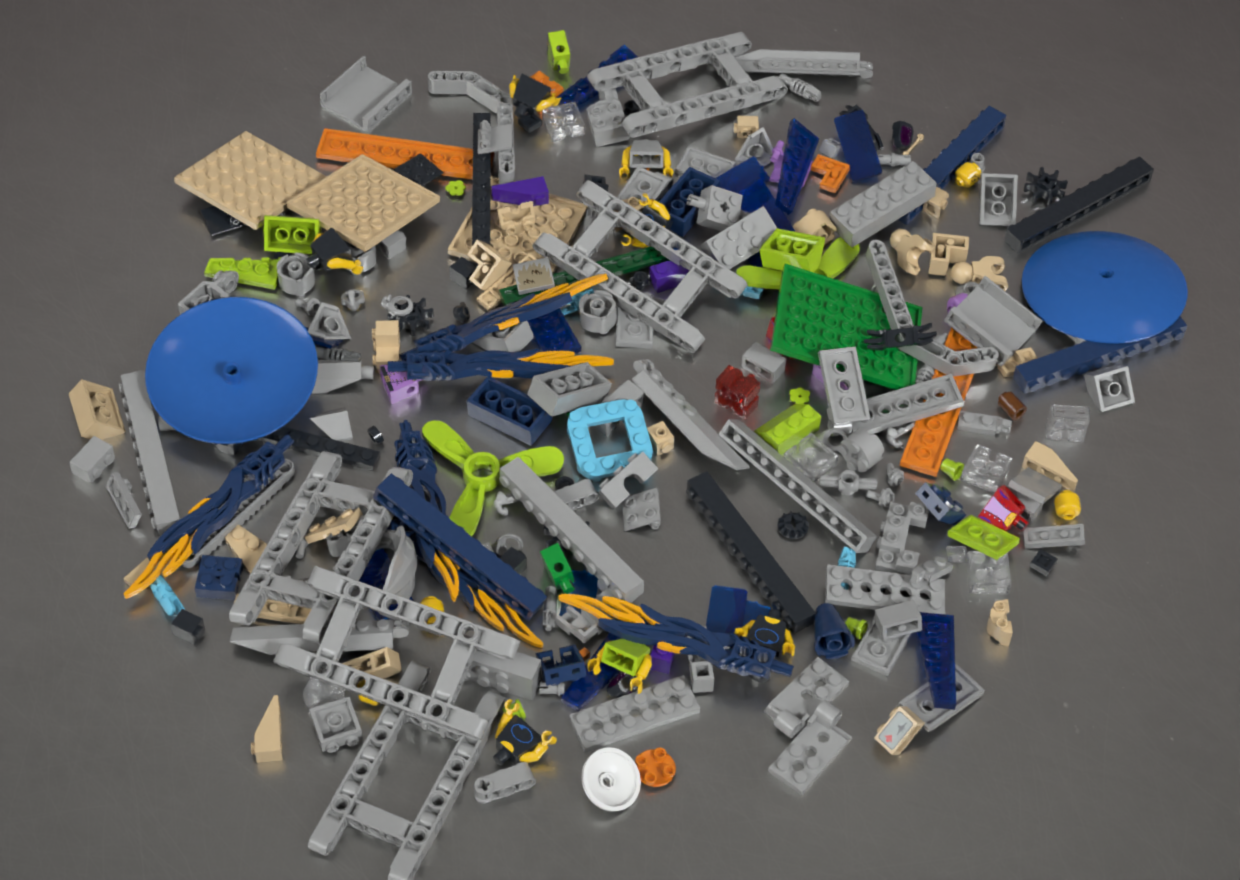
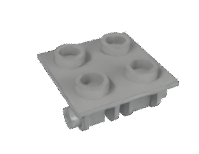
M483 120L480 123V129H478V154L512 149L513 125L506 124L491 127L487 120Z
M658 487L628 496L622 501L624 531L648 524L652 529L659 528L661 517Z

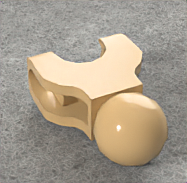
M905 229L895 230L890 236V244L898 253V265L906 272L917 276L921 270L918 265L920 255L925 251L931 254L935 249V245L930 240L923 239L920 235L911 236L910 232Z
M985 256L980 261H972L971 265L964 261L957 262L951 269V277L956 283L976 282L979 284L983 277L986 276L995 284L1000 285L999 287L1004 291L1008 288L1007 279L1004 276L996 275L1000 274L1005 268V262L1001 257Z

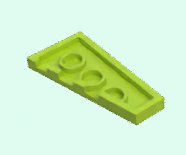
M264 257L262 260H251V258H243L242 260L210 258L204 274L205 277L213 278L218 271L233 270L239 274L238 283L275 290L278 283L277 263L282 257H278V260H270L269 257Z

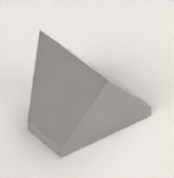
M764 127L747 137L735 161L759 166H766L771 163L773 146Z
M322 302L308 329L309 334L324 340L351 339L339 307Z
M345 407L326 411L309 418L331 439L341 442L353 439L349 416Z

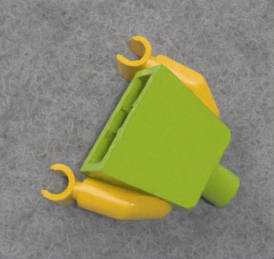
M626 639L606 642L596 655L597 658L588 660V670L591 671L593 669L594 675L601 672L600 663L603 662L631 676H637V678H633L630 681V691H632L633 687L637 686L638 694H640L643 690L642 680L646 679L652 666V658L649 655L650 648L646 644H639Z

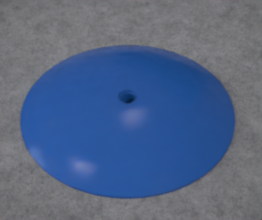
M1086 231L1056 238L1044 244L1032 254L1022 274L1024 297L1039 318L1064 334L1097 343H1130L1147 339L1163 332L1180 317L1186 306L1188 296L1187 283L1182 271L1166 253L1144 240L1115 232Z
M220 298L190 308L172 320L163 329L149 352L145 370V383L150 401L156 412L176 431L207 443H244L275 432L301 411L311 396L316 383L318 358L309 332L287 310L276 304L256 298Z

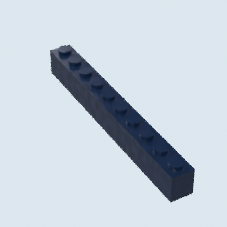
M988 106L979 113L975 120L969 123L966 129L960 132L956 139L950 142L946 149L944 148L936 159L934 158L927 168L923 169L937 183L936 187L943 189L955 177V171L964 163L970 162L972 155L979 153L1002 130L1006 114ZM924 203L899 218L898 221L908 225L923 209Z
M1180 316L1173 325L1163 332L1150 338L1130 343L1109 344L1086 341L1017 365L1013 378L1024 394L1034 392L1039 388L1051 386L1056 382L1068 380L1079 374H1085L1087 371L1095 368L1099 369L1109 363H1116L1121 359L1132 357L1140 352H1147L1157 346H1164L1171 341H1178L1184 337L1187 324Z
M391 473L376 487L373 498L527 621L543 606L547 596L541 589L536 588L528 582L526 577L518 574L509 564L504 563L493 551H489L478 539L470 536L464 528L456 525L446 514L436 509L431 502L422 498L416 490L407 486L401 478Z

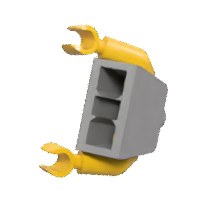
M648 139L634 140L632 146L627 147L623 151L621 163L623 167L619 169L620 179L623 174H627L628 180L630 178L628 167L637 168L638 166L642 168L664 167L663 174H668L673 178L674 171L670 168V152L661 146L659 141Z

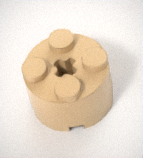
M816 209L809 210L806 216L797 221L793 226L795 232L825 237L824 247L835 238L834 232H837L836 227L825 212L816 211Z

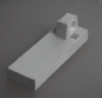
M113 472L106 484V488L128 529L136 528L142 514L130 493L132 485L128 479L121 478L119 472Z
M1084 524L1025 528V549L1085 545Z

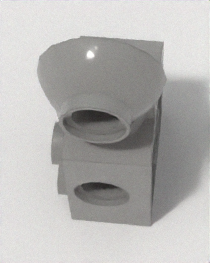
M616 88L602 92L598 91L600 101L586 109L588 124L595 146L600 147L630 140L629 134L622 126L625 115L621 103L618 101Z
M233 270L218 271L214 275L212 282L203 281L177 304L179 313L182 314L192 307L211 300L228 298L229 294L237 286L239 274Z

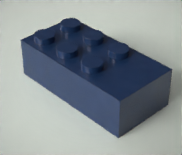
M689 167L659 201L665 205L670 214V219L673 221L670 230L684 237L697 222L699 208L687 205V201H689L687 200L688 196L693 194L700 197L701 190L711 185L719 187L720 180Z
M486 377L467 400L468 416L530 446L533 445L552 421V416L527 394L491 377Z

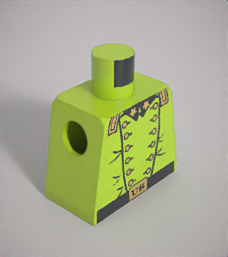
M564 30L549 32L547 37V55L552 70H559L560 74L567 73L570 67V50Z

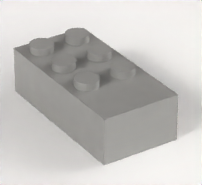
M763 206L699 246L705 254L726 268L731 269L759 252V249L777 227Z
M588 362L533 376L527 395L550 416H556L581 407L602 403L608 395L612 383Z
M476 650L465 681L470 680L478 683L480 686L491 687L501 693H509L533 701L541 681V659L516 652L514 660L507 658L504 660Z

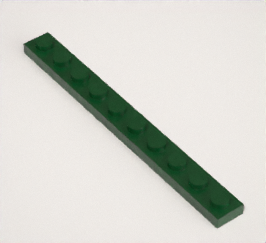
M650 246L597 261L596 263L618 276L670 260L661 255L660 251ZM566 271L552 274L555 287L565 283L571 285L580 281ZM517 285L499 289L498 294L503 305L507 306L532 293L537 295L548 289L519 295Z

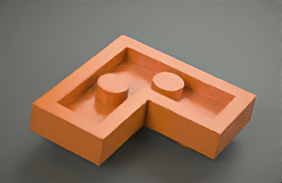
M820 154L817 155L811 165V171L824 175L819 188L835 194L850 170L849 164Z

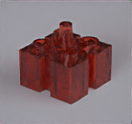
M728 365L716 379L715 388L717 391L715 392L714 402L725 409L729 407L735 415L746 420L758 406L759 396L757 394L760 392L761 383L755 379L753 374L749 373L744 377L740 369Z

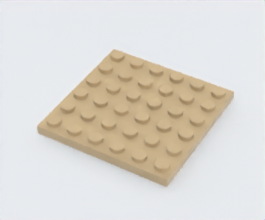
M245 131L175 176L174 183L257 230L264 225L265 215H279L288 209L287 202L318 183L326 176Z
M362 154L289 200L287 208L304 218L319 219L320 227L327 231L333 227L343 240L366 252L439 203L440 196Z
M491 176V186L499 185V178ZM491 187L490 246L512 263L508 271L513 267V264H517L529 253L537 259H542L544 257L538 254L532 247L538 237L543 232L550 233L567 245H570L586 215L588 207L583 203L549 193V204L533 206L535 212L534 229L508 235L500 225L498 209L509 206L512 209H516L520 205L493 201ZM471 208L451 242L448 254L459 258L463 257L466 260L477 263L467 255L472 248ZM549 261L552 274H554L558 266Z

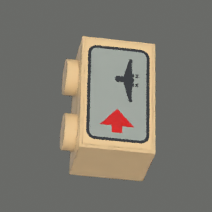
M907 706L894 708L889 715L890 719L877 729L878 734L874 737L892 755H900L925 724Z

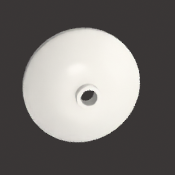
M611 747L599 749L587 758L582 770V784L586 795L594 805L605 811L616 812L626 809L633 804L639 794L641 779L638 767L633 759L622 750Z

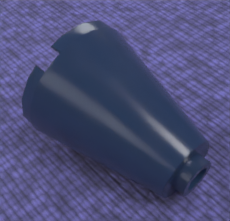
M824 603L819 605L815 610L814 648L816 653L820 657L823 655L826 656V659L830 660L846 656L848 650L851 647L853 649L855 646L852 632L832 604Z

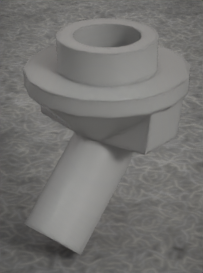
M298 298L295 305L305 309L304 312L307 315L315 316L321 303L316 298H311L307 302Z
M888 463L886 465L889 477L888 483L892 487L899 486L904 480V472L894 468L892 463Z
M890 488L882 489L881 494L868 490L866 497L879 501L878 504L882 507H889L890 502H894L895 499L894 493Z

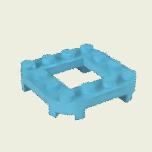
M621 399L581 407L570 413L567 423V434H569L577 471L584 477L591 479L592 482H600L601 478L615 476L613 472L621 465L625 468L629 464L628 459L634 453L639 455L641 452H644L650 460L652 459V444L642 410L636 401ZM622 420L626 427L632 451L596 458L588 427Z

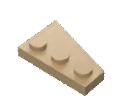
M351 508L347 509L337 518L332 516L321 525L316 523L311 526L304 538L310 544L325 539L331 533L333 536L337 535L343 529L345 532L350 531L363 513L360 508L351 510Z
M237 525L225 536V541L237 558H242L245 570L251 574L267 543L240 525Z

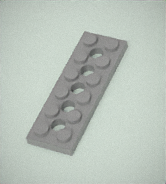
M948 374L868 398L869 414L872 417L870 420L852 422V432L863 427L869 429L867 431L869 434L887 430L889 427H897L963 407L964 400L952 374ZM938 393L944 394L943 397H936L935 395ZM921 398L926 400L923 403L917 402V400ZM901 404L908 405L906 408H900L899 406ZM884 409H888L890 411L887 414L881 413V411Z
M827 564L825 603L876 610L914 600L921 616L944 618L945 579H936L930 583L924 580L915 584L910 581L912 575ZM847 583L850 585L851 589L845 590L842 588L841 584ZM861 586L869 587L870 592L862 591ZM886 588L889 590L890 594L885 595L881 592L880 589ZM900 591H907L910 597H903ZM920 593L927 594L929 600L922 599Z
M682 675L645 688L640 694L636 691L570 714L569 719L586 753L700 713V706L685 676ZM676 697L679 701L677 703H670L668 698ZM650 704H657L660 708L651 710L648 706ZM637 710L640 712V715L633 717L629 713ZM618 717L621 719V722L614 724L610 719ZM593 724H600L602 728L600 730H593L591 726Z

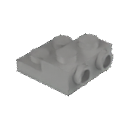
M350 697L309 709L322 752L332 753L337 751L339 746L346 744L348 746H355L363 739L362 730Z

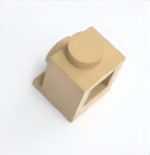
M737 116V123H734L733 132L737 133V138H747L759 129L758 116Z
M936 187L935 197L924 203L923 211L938 219L940 211L944 210L948 204V193Z

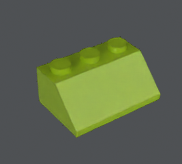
M265 215L264 251L312 254L310 245L316 235L322 233L320 220L315 218Z
M777 228L759 249L762 265L766 268L782 271L784 264L815 272L820 265L825 237Z
M793 404L753 432L779 454L783 455L819 430L821 415L809 404Z

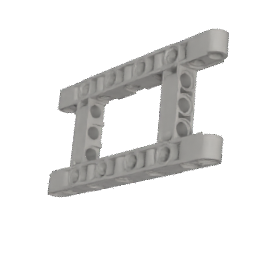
M743 32L708 39L592 70L587 76V79L597 91L602 92L623 86L642 110L629 114L622 122V126L632 138L783 97L788 91L787 86L779 77L771 76L752 81L734 57L745 54L752 46V43ZM707 63L715 67L718 75L722 76L729 87L666 104L647 79L662 77L676 71H685Z
M587 180L576 194L584 205L599 214L573 247L567 245L554 235L543 232L533 243V249L544 258L548 257L549 261L578 280L606 273L608 277L605 280L606 283L600 282L590 288L594 291L602 290L610 293L617 306L648 326L653 327L654 330L687 351L695 353L705 338L699 332L700 330L680 317L707 284L729 298L738 299L748 286L747 282L592 181ZM615 227L626 229L632 233L633 237L647 246L654 247L661 252V255L678 266L682 265L689 270L663 305L590 259L594 252L597 253L598 247L603 241L609 238V234Z
M325 451L319 455L234 602L229 614L231 622L247 626L251 625L252 622L256 621L267 599L312 609L303 624V639L321 644L339 599L318 592L316 588L307 584L308 580L301 581L292 579L291 576H282L317 512L322 506L341 511L350 508L351 510L360 508L363 513V520H360L351 536V542L346 551H343L333 569L334 573L359 581L394 517L393 513L373 498L375 491L334 482L341 471V455ZM394 466L388 470L383 479L384 481L392 473L396 477L401 478L407 486H410L413 472L410 469Z
M314 566L307 584L316 588L318 592L339 599L334 614L316 654L290 644L287 646L280 644L273 662L322 682L481 740L488 721L480 718L478 714L454 706L476 650L504 660L506 658L514 660L521 642L513 637ZM360 589L359 595L352 597L353 591ZM398 603V607L395 610H389L391 604ZM367 607L378 611L380 615L402 623L405 621L414 624L417 628L440 637L444 635L454 639L431 697L338 662L344 647L347 648V640L352 628L355 629V621L360 609L363 610V608L366 609ZM430 617H436V621L433 624H427V620ZM468 631H474L473 637L465 638V634ZM324 665H327V671L323 674H320V668ZM365 679V685L362 688H357V683ZM398 694H404L402 701L395 702V697ZM442 708L443 711L440 716H433L435 709Z
M412 661L398 685L422 693L429 682L427 679L430 675V667ZM491 691L483 695L474 711L480 718L488 721L481 740L385 705L308 842V849L327 856L330 851L333 852L346 827L350 826L400 847L389 867L391 870L387 880H413L497 724L507 698ZM398 694L395 697V702L402 701L404 694ZM435 709L433 716H440L443 709ZM408 722L422 727L425 731L428 729L438 733L443 738L448 737L458 741L414 822L360 801L363 793L368 791L377 775L378 767L383 758L387 757L395 743L397 733L402 724L405 725ZM419 838L423 839L422 841H419V842H418V841H415L416 839H419Z

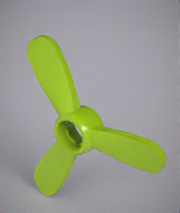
M838 237L825 251L820 260V265L814 273L835 278L845 271L856 259L860 251L859 244L851 247L845 240ZM741 266L736 271V274L742 277L749 287L780 288L782 271L756 266Z
M429 421L422 428L424 440L441 455L463 469V478L467 486L457 500L449 518L456 525L464 528L470 536L475 533L479 523L485 493L494 490L500 483L501 467L517 457L538 477L555 474L563 467V453L554 446L524 450L498 460L491 453H474L463 438L442 421ZM479 469H487L493 472L491 475L482 478L472 475L474 471Z

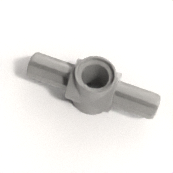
M845 470L839 473V476L821 475L819 481L820 486L838 487V491L844 495H852L858 492V489L876 490L877 488L876 479L859 478V475L852 470Z

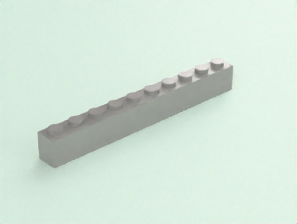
M140 370L120 375L122 383L118 384L121 394H125V397L122 398L124 409H129V412L125 413L127 422L132 423V426L129 427L131 438H136V441L132 443L135 453L139 452L140 455L136 457L138 468L143 467L140 476L142 483L146 482L147 484L143 489L145 497L150 498V502H147L149 514L154 513V517L151 518L153 529L158 530V534L161 536L180 518L152 404L147 393L144 372Z
M737 419L727 420L718 434L856 553H866L869 551L878 536L742 421Z
M519 457L500 468L499 480L504 487H508L512 491L513 496L524 503L525 508L532 512L537 520L549 529L552 536H556L561 541L564 548L569 549L574 554L577 561L582 562L586 566L590 574H594L599 579L603 587H607L612 592L614 598L631 602L644 593V581Z

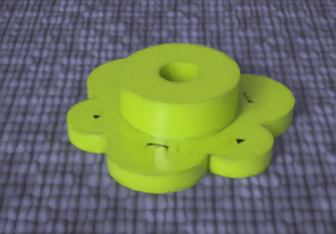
M457 180L456 182L450 181L445 189L452 196H461L464 190H466V186L463 185V181Z
M801 387L792 389L789 392L791 396L790 401L795 402V404L808 403L810 392L803 390Z

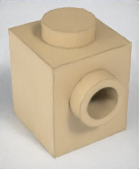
M663 421L647 428L653 451L657 456L667 453L674 448V436Z

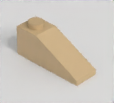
M1035 441L1024 457L1022 468L1026 469L1029 467L1062 484V489L1075 492L1078 479L1053 449Z
M388 647L342 663L382 679L402 672L399 653Z
M278 695L273 696L254 734L255 742H251V753L256 755L257 763L283 760L281 713Z

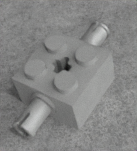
M713 185L701 190L700 197L690 194L687 198L689 200L687 205L699 208L697 224L722 232L751 214L741 210L743 195Z

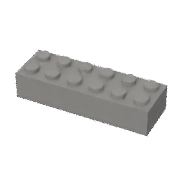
M913 161L830 212V220L837 229L836 233L851 247H854L935 197L937 183Z

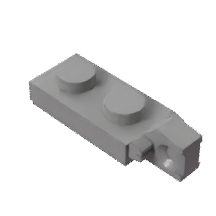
M960 411L957 429L995 436V434L1000 432L1010 433L1012 421L998 416Z
M936 556L916 566L912 570L910 581L918 584L926 580L930 583L951 572L953 564L947 562L943 557Z

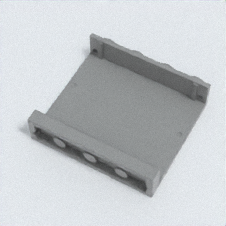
M362 56L348 70H345L340 77L335 79L332 84L322 90L320 102L323 108L369 133L412 94V83L408 79H405L401 84L392 81L367 67L366 56Z
M984 276L979 285L957 307L954 306L949 311L944 322L977 348H995L999 353L996 363L1002 367L1014 355L1015 351L1036 332L1042 320L988 277Z

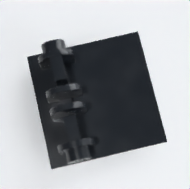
M421 153L394 169L398 174L424 188L425 184L444 174L443 171Z
M215 206L200 210L211 236L246 226L243 222Z

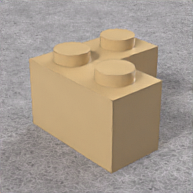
M933 233L931 242L935 245V249L930 254L928 274L946 276L949 263L966 262L969 237Z
M476 240L467 254L479 264L469 280L484 291L501 278L512 265L509 260L489 244L480 240Z
M398 320L376 321V328H372L373 351H376V355H373V366H376L377 373H380L381 365H387L388 361H400L401 343Z

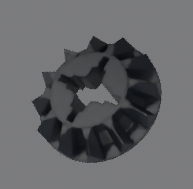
M790 511L788 514L783 513L782 517L778 519L777 527L783 536L790 539H798L808 532L809 522L806 520V516L800 515V512L793 513ZM791 520H793L796 524L795 529L794 527H792V524H790Z

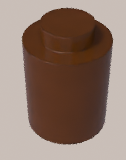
M1011 391L1002 393L998 398V405L1014 421L1021 418L1027 411V407Z

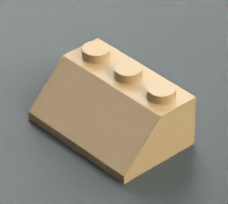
M81 379L68 393L81 437L91 439L93 436H96L103 440L126 432L112 388Z

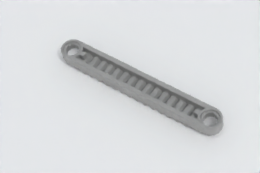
M285 459L286 462L281 467L287 466L290 469L287 472H281L278 469L275 472V478L271 480L269 477L268 484L265 487L262 484V489L259 493H255L242 501L231 520L223 527L211 533L198 553H191L194 555V558L186 560L181 566L185 568L195 567L201 562L202 555L210 556L212 550L215 551L218 545H222L226 535L237 525H243L245 520H249L250 515H254L256 510H260L261 505L264 506L267 500H271V496H275L277 490L280 491L282 486L294 475L293 462Z

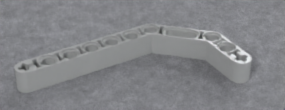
M432 71L428 74V90L430 93L467 94L497 114V126L513 125V99L508 93L473 71ZM514 126L512 149L498 151L499 184L515 182Z
M872 240L868 246L866 260L891 330L913 327L911 316L886 247L882 241ZM899 333L896 335L895 340L903 342L906 336L903 333ZM935 340L924 346L898 347L901 351L946 375L952 374V376L991 371L994 369L999 356L998 351L993 347L954 351Z

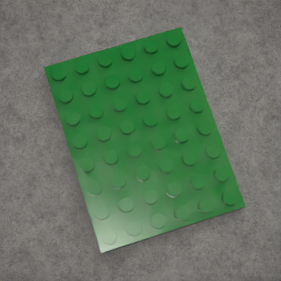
M784 264L770 351L820 366L819 351L856 347L863 380L895 390L915 385L918 359L901 351L898 347L887 348L883 351L867 349V345L871 344L864 343V339L880 338L868 335L867 330H891L877 292ZM905 302L913 325L921 326L923 307ZM836 364V368L839 372L845 371V368L842 364Z

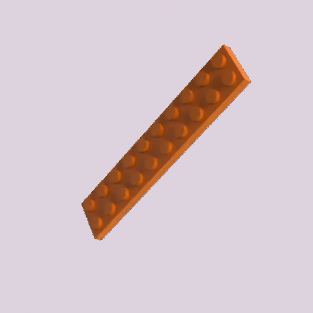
M324 128L316 151V158L351 162L363 154L392 169L421 153L444 172L443 176L473 180V149ZM491 152V168L493 165L495 152Z
M951 327L944 346L954 351L977 349L975 345ZM935 369L932 379L945 376L946 374ZM974 374L953 376L964 401ZM938 393V394H936L935 396H936V397H943L944 394ZM962 407L916 420L901 458L900 466L937 477Z

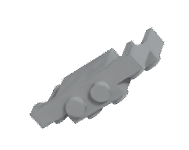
M890 502L887 518L882 520L880 527L883 536H878L876 547L880 549L875 571L912 575V570L917 566L920 553L904 550L909 525L925 528L929 512L926 505L910 502V506Z
M598 580L597 588L602 593L595 599L602 602L603 596L614 597L612 592L607 587H603ZM570 605L567 606L565 614L555 616L556 625L569 636L574 634L583 643H586L595 634L599 635L605 631L598 626L599 619L584 610H581L580 614ZM595 607L596 609H598L599 611L603 612V613H604L605 615H607L608 617H610V618H612V619H614V620H617V618H614V617L608 615L607 613H605L604 611H602L601 609H599L598 607Z

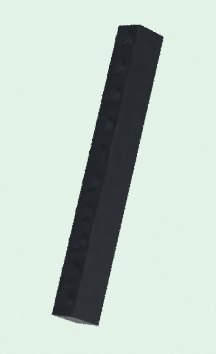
M1140 156L1134 160L1132 159L1125 165L1115 168L1114 171L1102 175L1101 178L1089 182L1088 185L1078 188L1070 195H1065L1059 201L1049 204L1046 208L1036 211L1033 215L1023 218L1014 225H1010L1006 229L1004 241L1019 254L1150 182L1154 168Z
M708 471L687 480L686 494L688 498L693 500L698 511L705 515L709 526L714 527L719 539L728 546L731 555L736 556L741 568L748 572L752 583L757 584L760 588L762 596L769 600L774 610L781 613L786 627L790 628L795 634L813 625L816 612Z

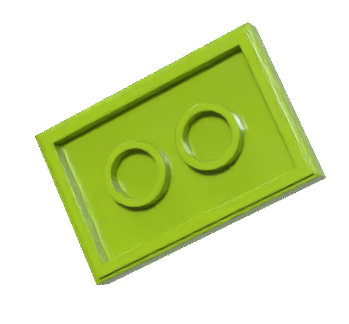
M969 515L948 530V537L996 560L1017 546L1020 540L1019 537L973 515Z

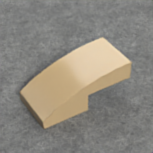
M1030 347L1015 351L1014 355L1002 367L997 363L995 365L1005 378L1014 375L1017 365L1037 359L1038 357Z

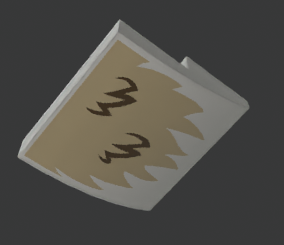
M548 257L513 264L519 295L555 287Z

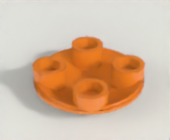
M663 748L646 750L635 759L641 782L648 786H664L671 782L675 776V762Z

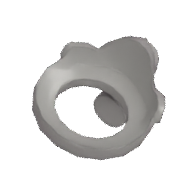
M358 289L345 291L341 296V304L346 305L351 311H356L360 304L365 302L364 292Z
M388 294L380 302V305L393 317L395 315L405 316L413 310L412 300L405 296L392 298L391 294ZM400 300L407 301L409 304L404 310H398L394 305Z
M914 422L907 423L898 429L889 427L886 436L887 442L893 447L902 448L904 446L900 440L896 442L895 438L911 430L915 425Z
M831 428L818 434L814 438V442L824 447L828 452L838 451L839 445L831 444L829 436L832 433H839L843 436V439H846L847 434L839 428Z
M499 491L494 500V507L498 513L506 516L508 515V509L506 507L502 508V505L520 501V499L517 500L512 493L505 495Z
M505 534L497 538L496 542L491 545V550L497 555H503L509 549L505 545L508 538L515 539L519 543L517 551H523L524 545L520 537L514 534Z

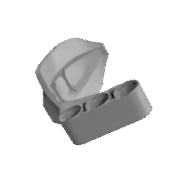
M356 523L350 531L345 532L343 529L337 535L333 536L331 533L326 537L331 556L339 557L343 551H346L351 542V536L359 523ZM399 526L397 531L387 529L376 549L391 548L395 553L389 566L383 590L409 599L415 587L417 557L412 540L406 536L404 527Z

